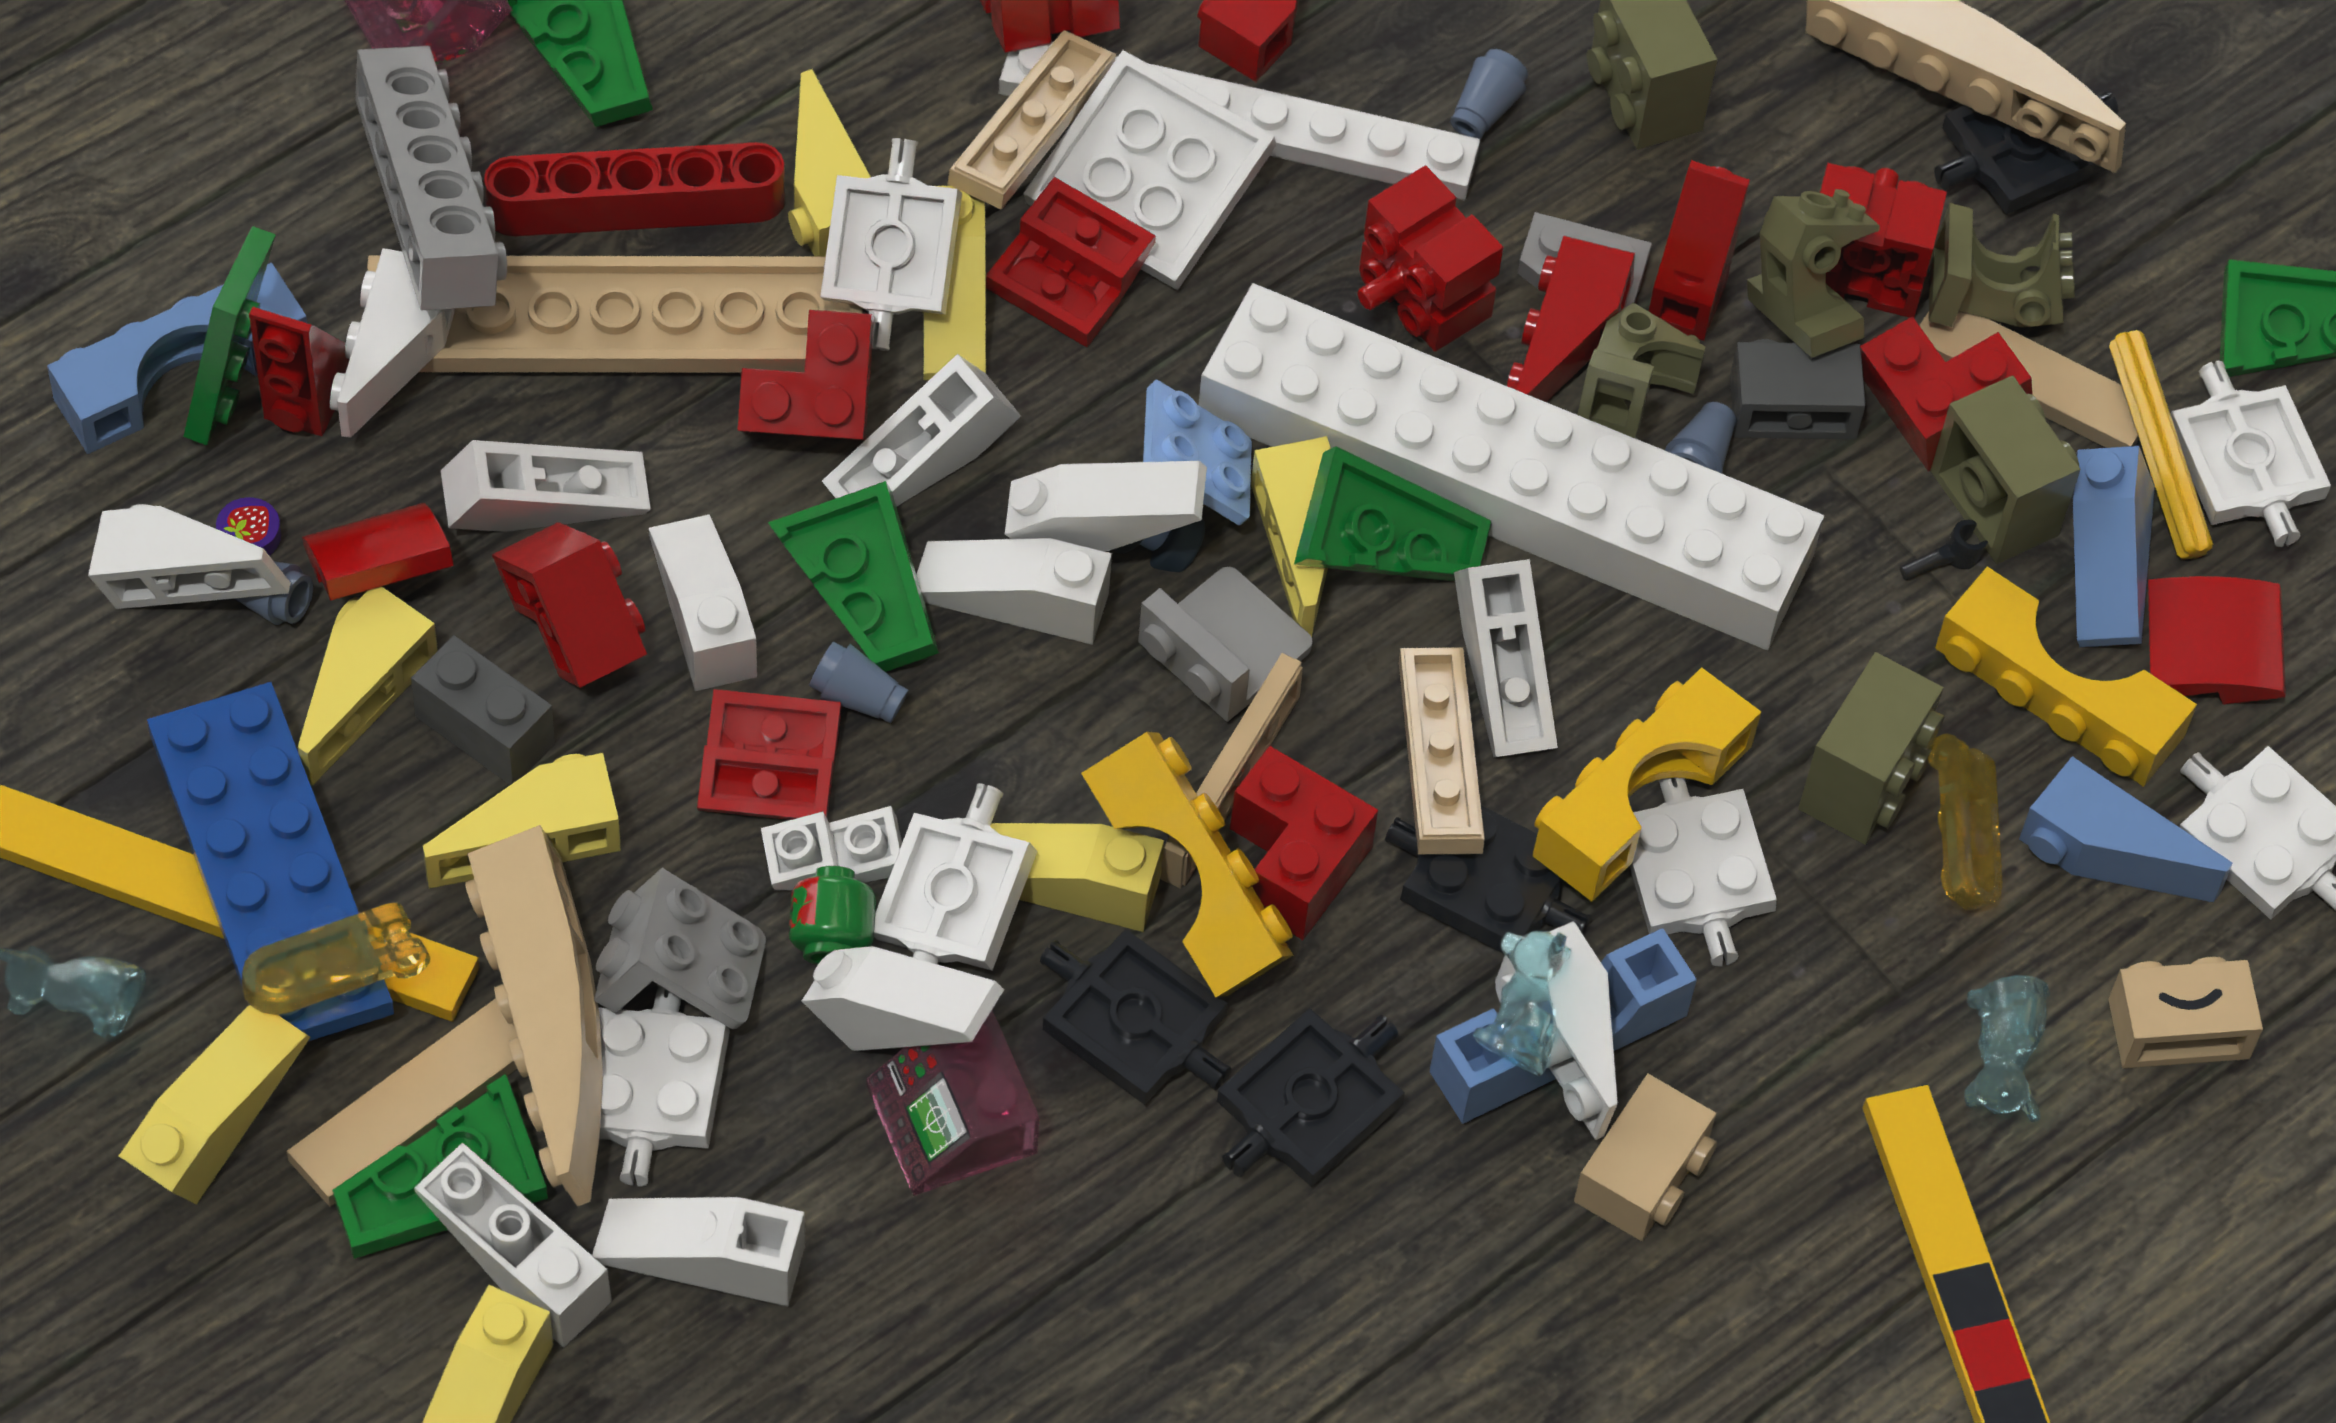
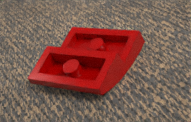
M1054 177L1020 219V233L986 274V289L1083 346L1088 347L1134 281L1156 242V235Z
M425 503L302 537L305 551L318 582H323L330 601L454 566L450 545L433 512Z
M2217 576L2171 577L2148 580L2150 674L2184 696L2218 692L2223 705L2286 697L2282 589L2280 584L2254 579Z
M713 689L697 810L786 820L824 812L827 818L840 727L841 702Z

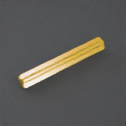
M2139 330L2120 333L2110 342L2109 347L2177 555L2183 560L2199 558L2206 555L2212 549L2213 542L2145 336Z

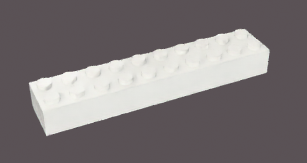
M1254 283L1249 288L1201 375L1199 406L1223 421H1230L1236 424L1249 438L1274 447L1327 436L1331 448L1337 446L1491 520L1488 536L1767 651L1814 556L1825 516Z

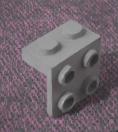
M1223 567L1178 604L1161 588L1141 604L1138 642L1150 655L1160 661L1188 686L1198 698L1207 703L1227 722L1253 701L1281 653L1301 661L1311 652V635L1233 567Z
M664 868L655 873L637 891L627 890L616 901L609 914L608 923L613 928L610 940L601 952L596 964V970L601 974L594 1000L616 1013L649 983L654 981L731 1029H737L747 1021L766 943L762 930Z

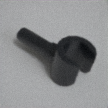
M1970 519L1962 520L1955 525L1944 546L1900 566L1901 575L1905 580H1909L1938 566H1944L1949 563L1959 569H1971L1981 558L1988 540L1976 545L1966 543L1965 541L1972 536L1977 523Z

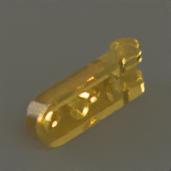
M1949 733L1941 734L1934 739L1929 747L1932 751L1928 757V762L1932 768L1939 771L1940 809L1938 812V824L1942 833L1944 865L1941 870V882L1945 893L1951 900L1956 901L1964 909L1974 910L1998 901L2002 893L1996 766L1992 757L1975 748L1969 749L1963 740Z
M389 903L266 945L252 952L244 963L242 990L247 1002L260 1012L273 1015L285 1014L392 976L403 979L413 977L429 965L431 958L423 942L419 938H412L410 935L411 921L403 906L399 903ZM377 941L386 946L374 950L370 942Z

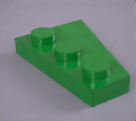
M499 0L595 127L653 111L623 0Z
M254 226L251 227L212 307L183 435L184 438L207 445L217 423L228 426L232 419L240 395V390L232 388L233 381L239 382L250 353V347L244 345L245 339H248L252 333L249 313L252 307L260 309V303L257 302V298L276 237L274 233Z
M2228 260L2224 269L2220 361L2224 363L2229 377L2336 357V271Z
M1335 446L1322 454L1294 565L1455 581L1454 572L1481 565L1491 520Z
M886 481L768 522L775 535L866 657L883 671L887 672L939 653L894 497Z
M506 1073L486 1086L487 1093L463 1109L459 1110L456 1106L438 1118L435 1128L406 1147L398 1145L332 1189L334 1202L354 1259L448 1230L415 1193L414 1188L462 1143L531 1203L548 1199L547 1187Z

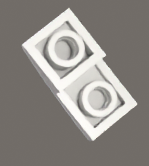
M891 806L830 823L824 812H819L761 828L771 884L774 890H793L799 881L816 876V869L822 866L850 868L855 872V879L863 883L889 878L902 845L898 820Z

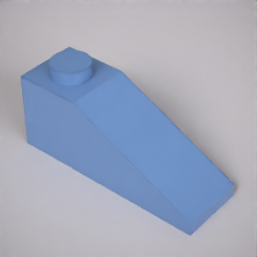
M2139 446L2078 450L2077 458L2081 470L2073 495L2077 642L2079 647L2142 644L2155 486Z
M2073 756L2030 807L2019 840L2029 846L2030 850L2039 859L2049 864H2057L2072 875L2208 902H2214L2220 895L2233 865V862Z

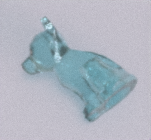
M1534 930L1524 936H1520L1508 931L1500 942L1501 950L1510 959L1516 972L1502 988L1501 1005L1494 1022L1486 1028H1476L1472 1037L1482 1047L1494 1052L1517 1067L1541 1077L1546 1070L1556 1035V1013L1548 983L1560 972L1562 966L1570 957L1572 949L1565 945L1567 937L1560 932L1554 936L1549 932Z
M30 945L28 950L23 951L0 948V959L7 963L5 966L4 983L10 992L7 1005L8 1010L17 1015L26 1014L38 1002L45 999L59 1011L78 1012L88 1016L93 1023V1032L103 1038L107 1034L116 1036L122 1032L146 984L147 974L144 969L135 964L111 957H79L55 965L46 952L35 946Z
M2014 975L1990 982L1982 989L1971 990L1967 993L1969 1007L1977 1009L1978 1016L1981 1017L1978 1045L1985 1066L1965 1089L1964 1098L1969 1108L1984 1106L1991 1113L2006 1115L2022 1109L2031 1122L2040 1120L2039 1107L2029 1088L2023 1069L2032 1053L2038 1047L2045 1030L2047 1017L2046 1000L2050 996L2048 983L2029 975Z

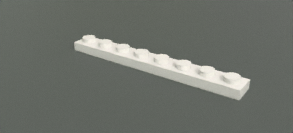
M1053 42L1008 52L1000 77L999 94L1010 96ZM1149 64L1274 135L1276 147L1270 156L1391 184L1399 182L1426 165L1457 199H1466L1480 143L1478 138Z

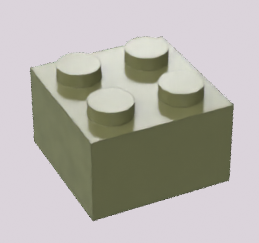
M1601 0L1599 12L1595 13L1593 17L1595 34L1592 49L1587 51V63L1593 80L1597 84L1603 83L1611 98V112L1618 128L1627 130L1637 150L1702 131L1718 59L1687 0Z
M2012 375L1950 403L1930 471L1965 520L1970 519L1977 523L1974 534L1980 542L1988 540L1985 549L1994 562L1999 564L2059 536L2081 469L2073 448L2066 441H2060L2046 422L2045 414L2039 401L2032 394H2026Z
M1875 652L1815 747L1798 809L1866 845L1878 824L1888 829L1904 802L1906 795L1901 792L1908 780L1912 779L1917 782L1921 778L1934 753L1935 748L1931 744L1945 719L1944 715L1936 712L1944 687Z

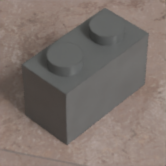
M1770 339L1737 342L1730 372L1732 411L1736 416V424L1733 428L1734 438L1857 439L1865 409L1860 344H1846L1811 358L1796 343H1778Z
M455 635L411 677L415 717L509 785L523 777L555 745L552 705Z

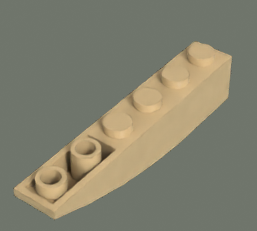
M1807 0L1806 34L1819 39L1823 43L1833 45L1862 58L1874 66L1884 68L1915 82L1927 90L1935 91L1966 105L1978 113L1988 115L2017 128L2029 136L2039 138L2068 151L2085 161L2092 162L2114 173L2121 167L2126 123L2086 85L2043 51L1996 20L1959 0Z
M538 825L467 853L474 879L467 881L465 885L475 913L479 918L485 917L489 931L480 934V941L491 968L494 971L499 969L503 984L494 987L498 1005L508 1024L514 1022L518 1038L509 1041L512 1057L523 1078L529 1076L533 1092L525 1094L524 1101L535 1129L538 1132L544 1131L548 1147L539 1150L543 1169L550 1184L553 1187L563 1185L576 1205L580 1206L591 1200L600 1138L603 1083L600 1014L598 1003L594 1000L596 990L591 960L563 862L541 825Z

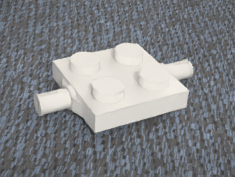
M892 138L891 157L887 175L882 174L871 178L837 175L820 297L826 301L856 304L869 311V314L874 316L872 349L876 350L877 348L885 351L890 350L889 342L893 314L899 315L910 311L946 314L962 192L954 188L928 186L912 178L918 142L904 139L903 141L901 138Z
M2216 361L2213 366V363L2210 362L2200 369L2199 375L2203 379L2211 398L2200 405L2171 412V418L2201 503L2211 525L2249 516H2261L2265 518L2276 546L2283 547L2285 541L2287 546L2291 545L2300 538V532L2297 530L2288 509L2293 506L2326 499L2331 484L2286 385L2258 392L2234 390L2224 363Z
M2269 746L2243 769L2230 773L2225 777L2204 759L2199 752L2195 753L2192 759L2189 758L2181 768L2180 773L2190 779L2207 796L2204 803L2180 824V828L2233 862L2226 880L2269 919L2275 917L2292 900L2308 895L2313 891L2336 911V876L2332 873L2336 863V806Z
M1685 778L1660 779L1659 783L1665 803L1655 808L1633 812L1642 829L1633 862L1629 866L1648 932L1651 934L1663 928L1667 935L1677 932L1704 933L1712 965L1722 966L1723 954L1726 965H1729L1739 957L1735 950L1729 927L1743 918L1776 911L1777 901L1744 789L1706 797H1690Z
M977 784L976 792L966 818L941 820L918 813L913 814L875 913L874 937L877 940L906 947L914 953L913 958L937 965L938 962L958 961L993 970L1037 854V850L1030 842L1000 835L990 827L1000 799L1003 797L1002 791L990 785L986 787L985 784Z
M659 984L657 985L653 1009L642 1011L619 1010L614 1013L607 1008H599L603 1067L599 1139L612 1140L626 1147L623 1168L619 1179L631 1186L634 1185V1178L636 1179L637 1186L648 1184V1173L653 1150H661L672 1146L708 1149L730 1033L729 1027L714 1018L688 1016L679 1012L681 998Z

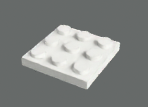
M1122 50L1023 195L1025 202L1031 206L1050 181L1056 177L1156 235V242L1141 270L1178 290L1276 147L1275 136Z

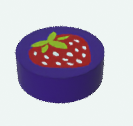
M253 497L236 499L227 504L217 517V530L259 546L269 556L279 546L281 528L278 513L272 505L262 499Z

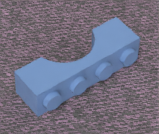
M272 262L267 264L257 302L260 303V309L307 323V316ZM223 285L197 297L184 298L167 311L143 322L127 324L119 329L116 334L86 348L70 350L59 360L47 365L54 401L87 454L143 429L144 402L154 383L166 372L181 364L201 360L212 307ZM251 333L244 345L250 347V353L244 369L257 376Z
M1663 928L1607 954L1601 961V964L1608 973L1614 1051L1687 1016L1697 979ZM1493 1008L1436 1035L1429 1072L1462 1124L1556 1079L1549 1067H1543L1536 1060L1531 1050L1529 1036L1516 1015H1501Z

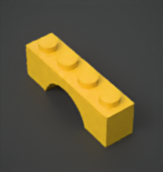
M1987 566L1945 615L1935 649L1943 653L1954 667L1965 672H1971L1994 687L2000 696L2010 704L2024 707L2047 722L2051 729L2061 738L2075 741L2101 758L2106 767L2120 776H2128L2144 787L2185 737L2197 704L2146 670L2119 680L2098 681L2077 676L2062 668L2048 655L2039 640L2036 629V613L2039 600Z
M1702 667L1684 685L1679 681L1674 682L1663 693L1655 707V712L1645 722H1642L1640 719L1634 720L1623 731L1616 743L1615 750L1604 761L1599 757L1594 758L1583 769L1575 783V788L1564 799L1560 796H1555L1543 807L1534 824L1539 830L1532 856L1590 901H1593L1633 862L1642 827L1631 809L1629 797L1642 786L1666 778H1686L1713 785L1752 747L1761 711Z
M1146 732L1081 774L1114 829L1150 827L1160 830L1179 841L1192 856L1200 874L1202 899L1195 923L1182 942L1215 997L1228 996L1293 956L1286 944V941L1293 938V935L1279 910L1273 904L1265 908L1254 891L1252 885L1259 882V879L1248 858L1239 848L1231 852L1218 830L1225 826V822L1212 799L1205 792L1197 796L1184 775L1192 768L1179 744L1172 737L1163 740L1160 733Z

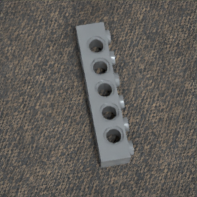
M430 46L357 50L355 101L420 310L495 306L497 280H505L507 276L505 246L503 242H494L495 221L493 210L491 207H483V183L480 172H471L472 153L468 137H460L459 108L457 103H449V81L446 70L437 69Z

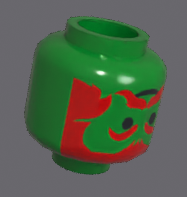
M842 866L819 867L816 869V876L801 880L795 885L791 893L788 935L794 947L804 952L803 958L805 961L818 965L824 957L834 950L870 947L872 945L876 909L874 891L869 885L855 879L854 870Z

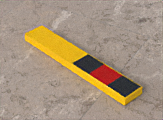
M1924 1085L1866 1098L1862 1109L1974 1423H2050L1929 1086Z

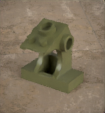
M1836 189L1833 197L1814 191L1802 192L1801 196H1774L1760 231L1762 274L1747 279L1748 300L1811 358L1865 338L1864 317L1825 283L1826 273L1832 270L1838 263L1843 246L1853 240L1880 231V225L1865 213L1866 208L1864 206L1853 203L1849 199L1850 194L1841 189Z
M1950 203L1937 233L1930 260L1929 321L1952 327L1958 312L1961 311L2021 328L2063 323V299L2075 298L2072 250L2061 251V248H2073L2072 232L2060 233L2059 215L2053 214L2044 237L2037 247L2024 248L2016 256L1996 254L1987 250L1979 242L1973 228V209ZM2029 266H2037L2040 268V270L2027 271L2025 270V268Z
M1631 303L1606 322L1597 349H1594L1588 365L1577 415L1637 439L1650 384L1664 385L1694 394L1706 347L1700 344L1699 339L1695 335L1687 336L1636 303ZM1625 399L1631 401L1630 409H1628Z

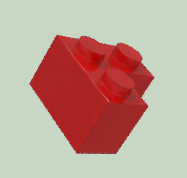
M809 310L805 372L742 368L738 431L866 440L874 316L864 313Z
M1912 316L1860 346L1863 380L1928 472L1932 467L1950 403L2012 375L2026 394L2033 395L2032 377L1999 332L1945 362Z
M557 522L492 554L515 611L536 621L560 678L581 688L647 655L640 638V634L646 631L644 621L633 601L629 598L624 599L616 580L617 577L622 575L621 566L614 551L607 542H600V540L587 535L585 532H580Z
M1270 745L1234 791L1230 830L1267 851L1266 855L1254 869L1259 882L1252 885L1265 908L1273 904L1279 910L1292 934L1299 939H1305L1372 849L1378 809Z

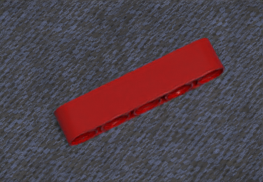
M757 142L508 156L494 161L485 171L486 207H491L493 210L495 231L507 236L758 223L771 220L784 207L785 164L782 155L776 148L766 143Z

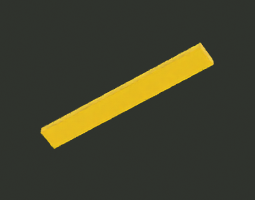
M0 785V858L224 939L194 854ZM360 915L391 999L453 1022L480 968L479 957Z

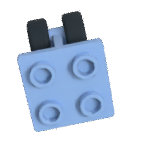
M1155 380L1147 387L1143 462H1202L1207 466L1203 504L1237 525L1244 523L1250 517L1251 439L1236 424L1230 421H1223L1197 405L1188 394L1182 391H1175L1161 381ZM1202 518L1201 521L1112 550L1117 553H1127L1140 544L1153 551L1150 559L1151 567L1170 572H1183L1194 560L1201 547L1205 534V522Z

